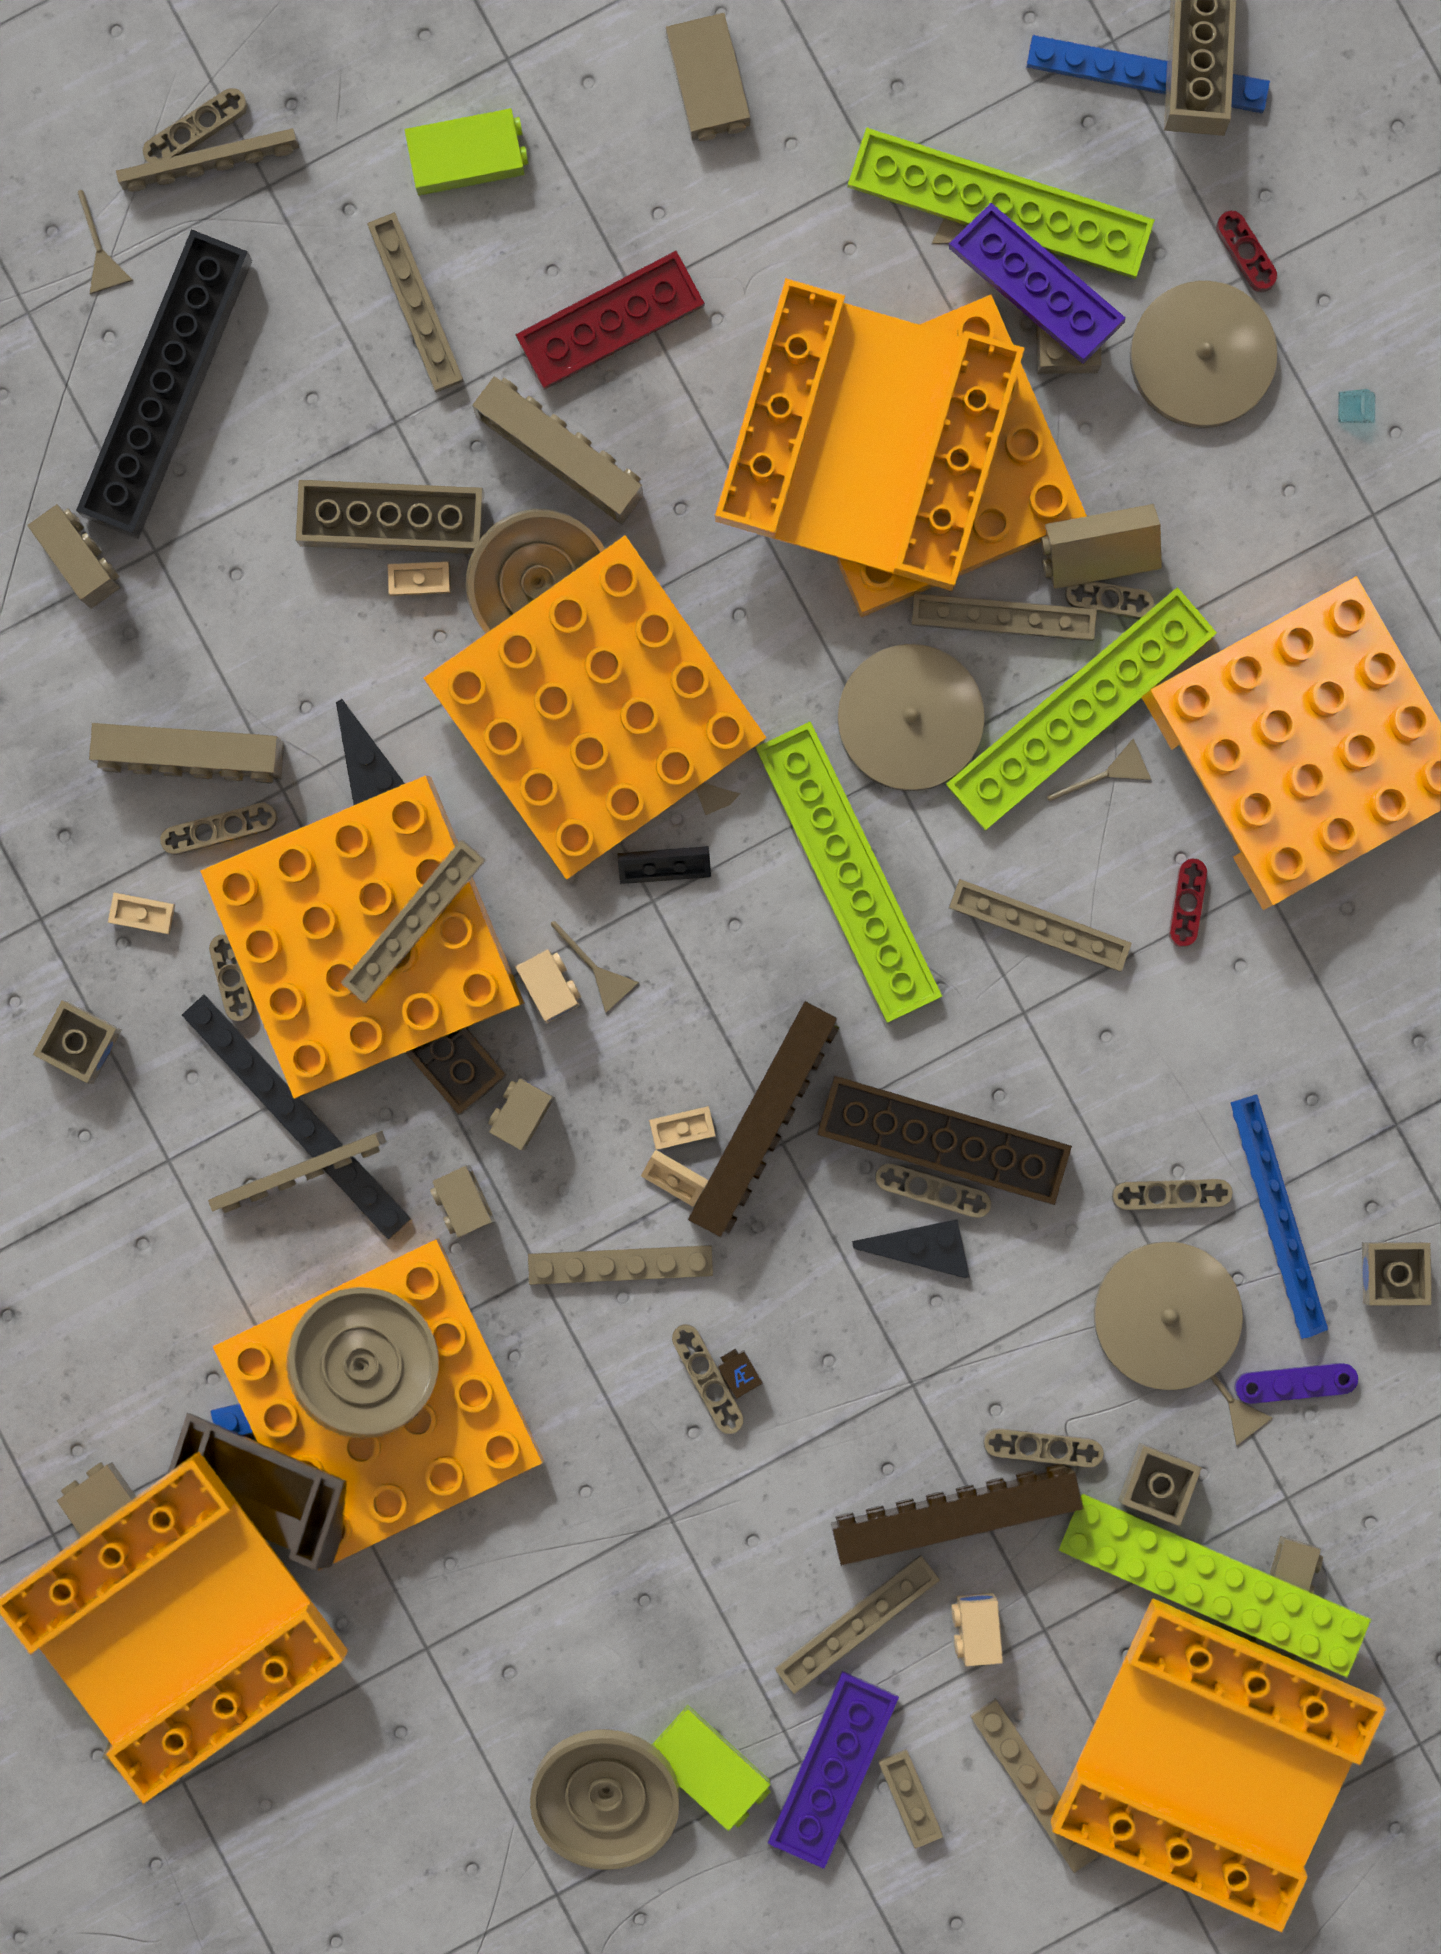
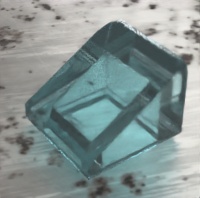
M1368 389L1339 392L1338 422L1374 423L1375 393Z

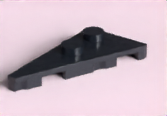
M340 699L336 702L353 805L404 785L405 782L344 700Z
M957 1219L852 1241L853 1248L856 1250L962 1278L969 1277Z

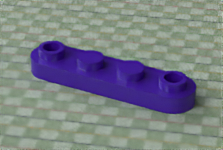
M1345 1363L1246 1372L1236 1379L1234 1390L1241 1401L1249 1404L1343 1395L1352 1392L1356 1388L1358 1374L1352 1366ZM1342 1373L1348 1376V1381L1344 1385L1338 1382V1377ZM1249 1383H1255L1256 1391L1253 1394H1248L1246 1386Z

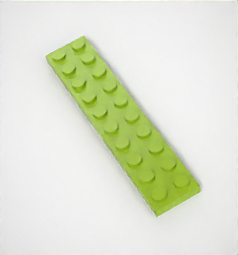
M867 127L847 185L848 188L966 226L992 203L1048 252L1132 279L1137 277L1155 219Z
M1177 587L946 783L947 788L983 830L986 831L1140 700L1145 693L1154 688L1214 637L1217 632Z
M811 721L755 747L886 1023L941 998L942 994Z
M1082 1493L1081 1499L1084 1509L1074 1511L1058 1551L1348 1677L1371 1618Z

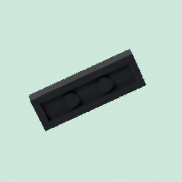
M709 846L617 853L620 884L711 877Z

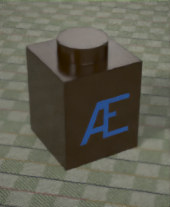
M735 1348L720 1357L722 1363L718 1365V1369L736 1399L763 1384L745 1350L738 1353Z

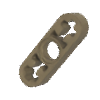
M1100 582L1068 586L1065 592L1066 601L1071 607L1097 609L1099 613L1140 619L1154 607L1153 597L1145 590ZM1078 586H1081L1084 593L1093 594V588L1099 589L1095 597L1096 605L1090 604L1093 598L1083 597L1081 602L1076 601V596L1072 595L1071 591H1076ZM1106 591L1114 592L1118 597L1117 605L1112 608L1104 606L1101 602V595ZM1123 593L1129 595L1127 601L1134 602L1138 597H1142L1143 603L1148 604V607L1143 608L1141 612H1137L1136 606L1127 604L1125 606L1126 611L1121 610L1120 608L1124 602Z
M218 935L210 942L209 951L225 1013L234 1021H246L254 1012L252 996L238 962L237 964H227L220 968L219 962L224 963L225 959L222 953L216 952V948L220 947V941L222 940L226 944H230L227 935ZM233 949L228 950L229 960L232 961L236 958ZM230 969H235L240 974V981L234 987H228L223 981L225 972ZM243 988L244 994H238L241 1003L247 1004V1008L243 1010V1015L239 1016L238 1012H232L231 1007L236 1005V1001L233 995L227 997V992H237Z

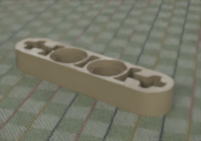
M228 88L150 138L143 146V155L147 163L183 155L242 117L247 110V101L244 94L236 88ZM231 97L234 100L240 99L237 102L239 107L235 110L232 107L226 108L229 105L227 100ZM215 106H220L221 110H223L226 116L225 118H221V115L219 111L215 108ZM211 112L216 116V122L213 126L203 127L200 124V117L204 113ZM180 129H187L191 133L190 140L185 144H179L174 140L175 133ZM166 138H169L170 143L175 148L174 151L171 152L169 146L165 142ZM168 146L167 148L162 150V158L158 159L156 156L151 157L153 155V151L151 150L152 148L157 147L159 150H161L164 147Z
M266 803L250 805L169 827L161 834L160 844L166 852L180 855L269 831L277 824L278 814L271 805ZM264 809L266 813H271V817L267 819L266 825H263L260 821L251 822L253 829L248 830V821L244 813L249 812L250 818L258 817L260 815L259 810ZM236 816L241 819L242 828L239 832L232 834L227 831L225 824L230 817ZM207 824L211 826L213 834L208 841L202 842L197 838L196 831L199 826ZM190 828V837L194 845L189 846V840L180 841L178 843L179 848L177 849L167 844V841L172 837V833H175L178 837L188 835L185 829Z
M884 1164L875 1173L877 1185L885 1191L976 1218L985 1216L991 1209L990 1197L981 1190L895 1164ZM889 1168L894 1170L893 1175L903 1178V1172L909 1173L905 1181L904 1192L898 1190L901 1185L899 1183L891 1182L889 1186L884 1185L885 1180L880 1178L881 1173H886ZM916 1177L923 1178L927 1183V1189L921 1195L913 1194L909 1187L911 1180ZM945 1186H951L956 1191V1199L950 1204L943 1203L939 1198V1192ZM962 1189L968 1191L965 1196L966 1198L975 1199L977 1195L982 1196L981 1201L986 1203L985 1208H979L977 1213L972 1212L973 1206L963 1203V1209L957 1208L962 1198Z
M1221 1179L1122 1182L1114 1187L1112 1201L1120 1209L1126 1210L1220 1207L1230 1202L1233 1191L1230 1184ZM1200 1184H1205L1204 1190H1214L1216 1184H1220V1189L1226 1190V1195L1221 1196L1219 1202H1216V1197L1204 1196L1206 1202L1200 1203L1202 1197ZM1184 1185L1192 1186L1196 1192L1194 1200L1189 1203H1185L1179 1198V1190ZM1138 1186H1144L1142 1192L1144 1205H1139L1140 1198L1129 1199V1204L1124 1205L1122 1199H1118V1193H1122L1124 1187H1128V1191L1131 1193L1140 1192ZM1153 1186H1160L1165 1191V1198L1161 1203L1154 1204L1149 1200L1148 1192Z
M690 1324L679 1325L672 1334V1342L717 1427L727 1434L736 1433L743 1425V1415L698 1330ZM681 1330H685L686 1333L693 1332L695 1337L691 1339L694 1348L701 1345L703 1349L702 1351L694 1352L688 1359L683 1354L689 1352L685 1343L679 1344L677 1341L681 1337ZM699 1356L705 1357L710 1364L708 1371L703 1374L695 1373L691 1367L693 1359ZM714 1383L721 1385L724 1390L723 1397L718 1401H712L706 1395L707 1387ZM727 1399H730L732 1405L726 1406L728 1412L731 1415L735 1413L738 1415V1418L735 1420L736 1426L732 1428L728 1424L723 1426L721 1423L724 1419L721 1409L717 1413L713 1410V1407L722 1405Z
M993 1428L985 1434L983 1439L986 1451L992 1456L1095 1467L1099 1465L1104 1456L1102 1446L1090 1438ZM996 1434H1001L1002 1440L1012 1442L1011 1435H1017L1014 1441L1015 1453H1009L1010 1446H1000L999 1451H994V1446L989 1444V1440L995 1439ZM1026 1437L1033 1438L1037 1443L1035 1452L1030 1455L1023 1454L1019 1448L1021 1440ZM1055 1441H1063L1067 1445V1453L1062 1458H1055L1050 1453V1447ZM1072 1442H1078L1076 1448L1086 1450L1088 1445L1091 1444L1093 1450L1097 1451V1456H1092L1091 1461H1086L1084 1455L1075 1454L1076 1460H1070L1073 1454Z

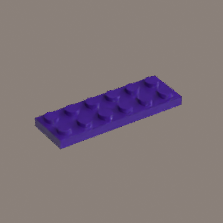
M992 203L949 243V249L1082 364L1125 323V316Z
M841 1672L767 1841L769 1845L825 1869L899 1699L898 1695L849 1673Z

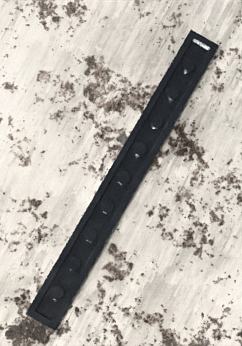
M205 994L182 1014L186 1021L312 1158L344 1146L300 1097L293 1098L286 1081ZM355 1156L350 1157L352 1163L335 1169L333 1164L324 1167L323 1170L388 1240L412 1219Z

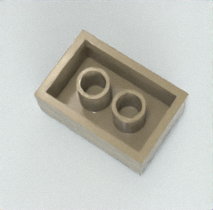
M56 504L27 525L76 595L89 608L92 609L121 588L116 582L120 576L104 557L102 559L98 557L102 551L87 533H81V530L85 527L69 508L63 510Z

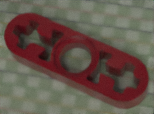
M1237 211L1224 212L1216 224L1217 234L1250 287L1257 292L1270 290L1277 280L1276 268L1244 217ZM1227 219L1231 223L1237 222L1238 225L1235 228V232L1239 237L1242 233L1246 235L1235 244L1231 242L1236 237L1231 229L1227 231L1224 229ZM1242 244L1252 245L1255 250V256L1251 259L1242 258L1238 252L1239 246ZM1259 258L1262 261L1257 266L1260 272H1268L1270 275L1267 279V284L1263 280L1259 282L1256 280L1258 271L1255 266L1251 270L1248 269V266L1256 263Z
M1188 859L1178 869L1169 926V938L1174 945L1179 947L1191 945L1198 936L1207 878V868L1199 859ZM1192 864L1196 865V870L1201 873L1193 881V887L1199 886V892L1194 889H1181L1182 884L1189 885L1190 877L1188 874H1185V869H1189ZM1184 894H1190L1196 899V907L1193 911L1187 912L1180 907L1179 901ZM1177 914L1183 917L1194 916V922L1188 920L1186 930L1191 932V937H1186L1184 941H1180V935L1175 934V930L1180 929L1183 923V919L1177 920Z

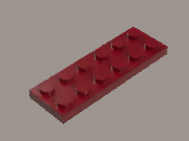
M676 250L515 335L545 390L704 307L705 303Z

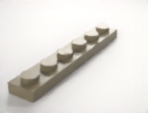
M291 128L116 170L118 183L123 190L128 189L129 192H136L145 189L148 184L156 182L159 185L170 184L175 181V178L185 175L189 178L199 177L205 174L206 170L216 168L218 171L233 168L235 163L244 161L248 164L262 161L265 156L273 154L278 157L287 156L293 153L294 149H298L299 144L295 131Z
M393 212L367 223L435 392L437 393L464 382L396 213Z
M914 593L911 625L1093 641L1097 609Z
M460 840L341 983L360 1000L367 1003L484 864L486 859L465 841Z
M961 879L958 881L949 905V909L1119 972H1122L1132 944L1126 940Z
M379 1131L215 1196L208 1200L212 1212L222 1208L224 1213L241 1207L240 1200L250 1197L251 1202L269 1196L267 1190L277 1186L279 1191L296 1185V1178L305 1175L306 1179L310 1180L324 1174L322 1168L333 1164L335 1169L352 1163L350 1157L361 1153L362 1157L365 1158L380 1152L378 1146L387 1141L383 1131Z
M712 1245L528 1254L529 1285L713 1276Z
M920 1554L776 1666V1672L792 1693L795 1694L940 1581L939 1577Z
M995 1698L971 1714L972 1720L1074 1873L1099 1857L1100 1855L1097 1851L1052 1832L1051 1818L1061 1796L997 1699Z

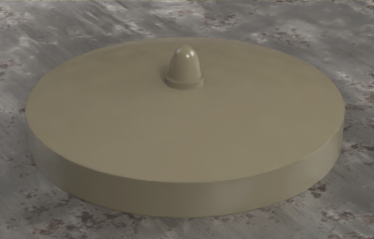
M1215 281L1187 282L1175 286L1157 297L1141 316L1133 333L1130 347L1131 372L1135 384L1145 401L1166 419L1193 428L1219 427L1236 421L1247 414L1266 393L1273 379L1277 364L1275 333L1263 309L1243 291L1228 284Z
M530 509L503 518L481 537L468 563L466 593L474 618L485 633L489 632L605 550L604 546L587 526L577 519L558 511Z
M919 644L892 646L867 658L848 679L838 708L839 735L849 759L861 773L872 781L884 787L900 791L927 790L951 780L965 768L975 754L984 728V706L981 693L968 670L949 654L939 649Z
M1155 1242L1140 1246L1126 1253L1108 1270L1101 1281L1095 1298L1094 1327L1097 1339L1106 1357L1128 1378L1155 1389H1184L1200 1384L1212 1377L1232 1356L1242 1330V1302L1231 1275L1210 1254L1184 1243Z
M367 1287L348 1288L325 1296L310 1307L302 1316L289 1342L286 1360L287 1376L297 1402L316 1423L327 1430L343 1436L374 1438L402 1428L424 1407L437 1380L438 1350L427 1322L408 1302L380 1289Z
M608 1729L581 1732L556 1744L539 1763L532 1781L530 1795L531 1816L538 1833L546 1844L570 1862L588 1868L605 1870L620 1869L638 1864L660 1850L668 1841L676 1826L680 1804L677 1777L664 1755L649 1742L638 1736Z

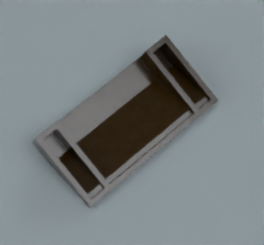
M187 1413L167 1474L197 1452H200L265 1539L290 1549L289 1559L311 1569L318 1570L332 1567L342 1538L347 1481L194 1414Z

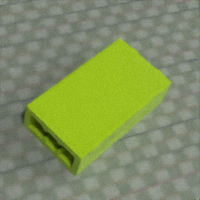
M512 108L404 129L418 196L525 175L523 165L529 164L525 146L519 147L517 136L523 135L520 117L513 118Z
M689 1705L679 1713L652 1743L672 1766L679 1786L728 1831L734 1825L739 1828L750 1815L747 1810L753 1803L756 1802L759 1805L770 1793L768 1789L770 1779Z

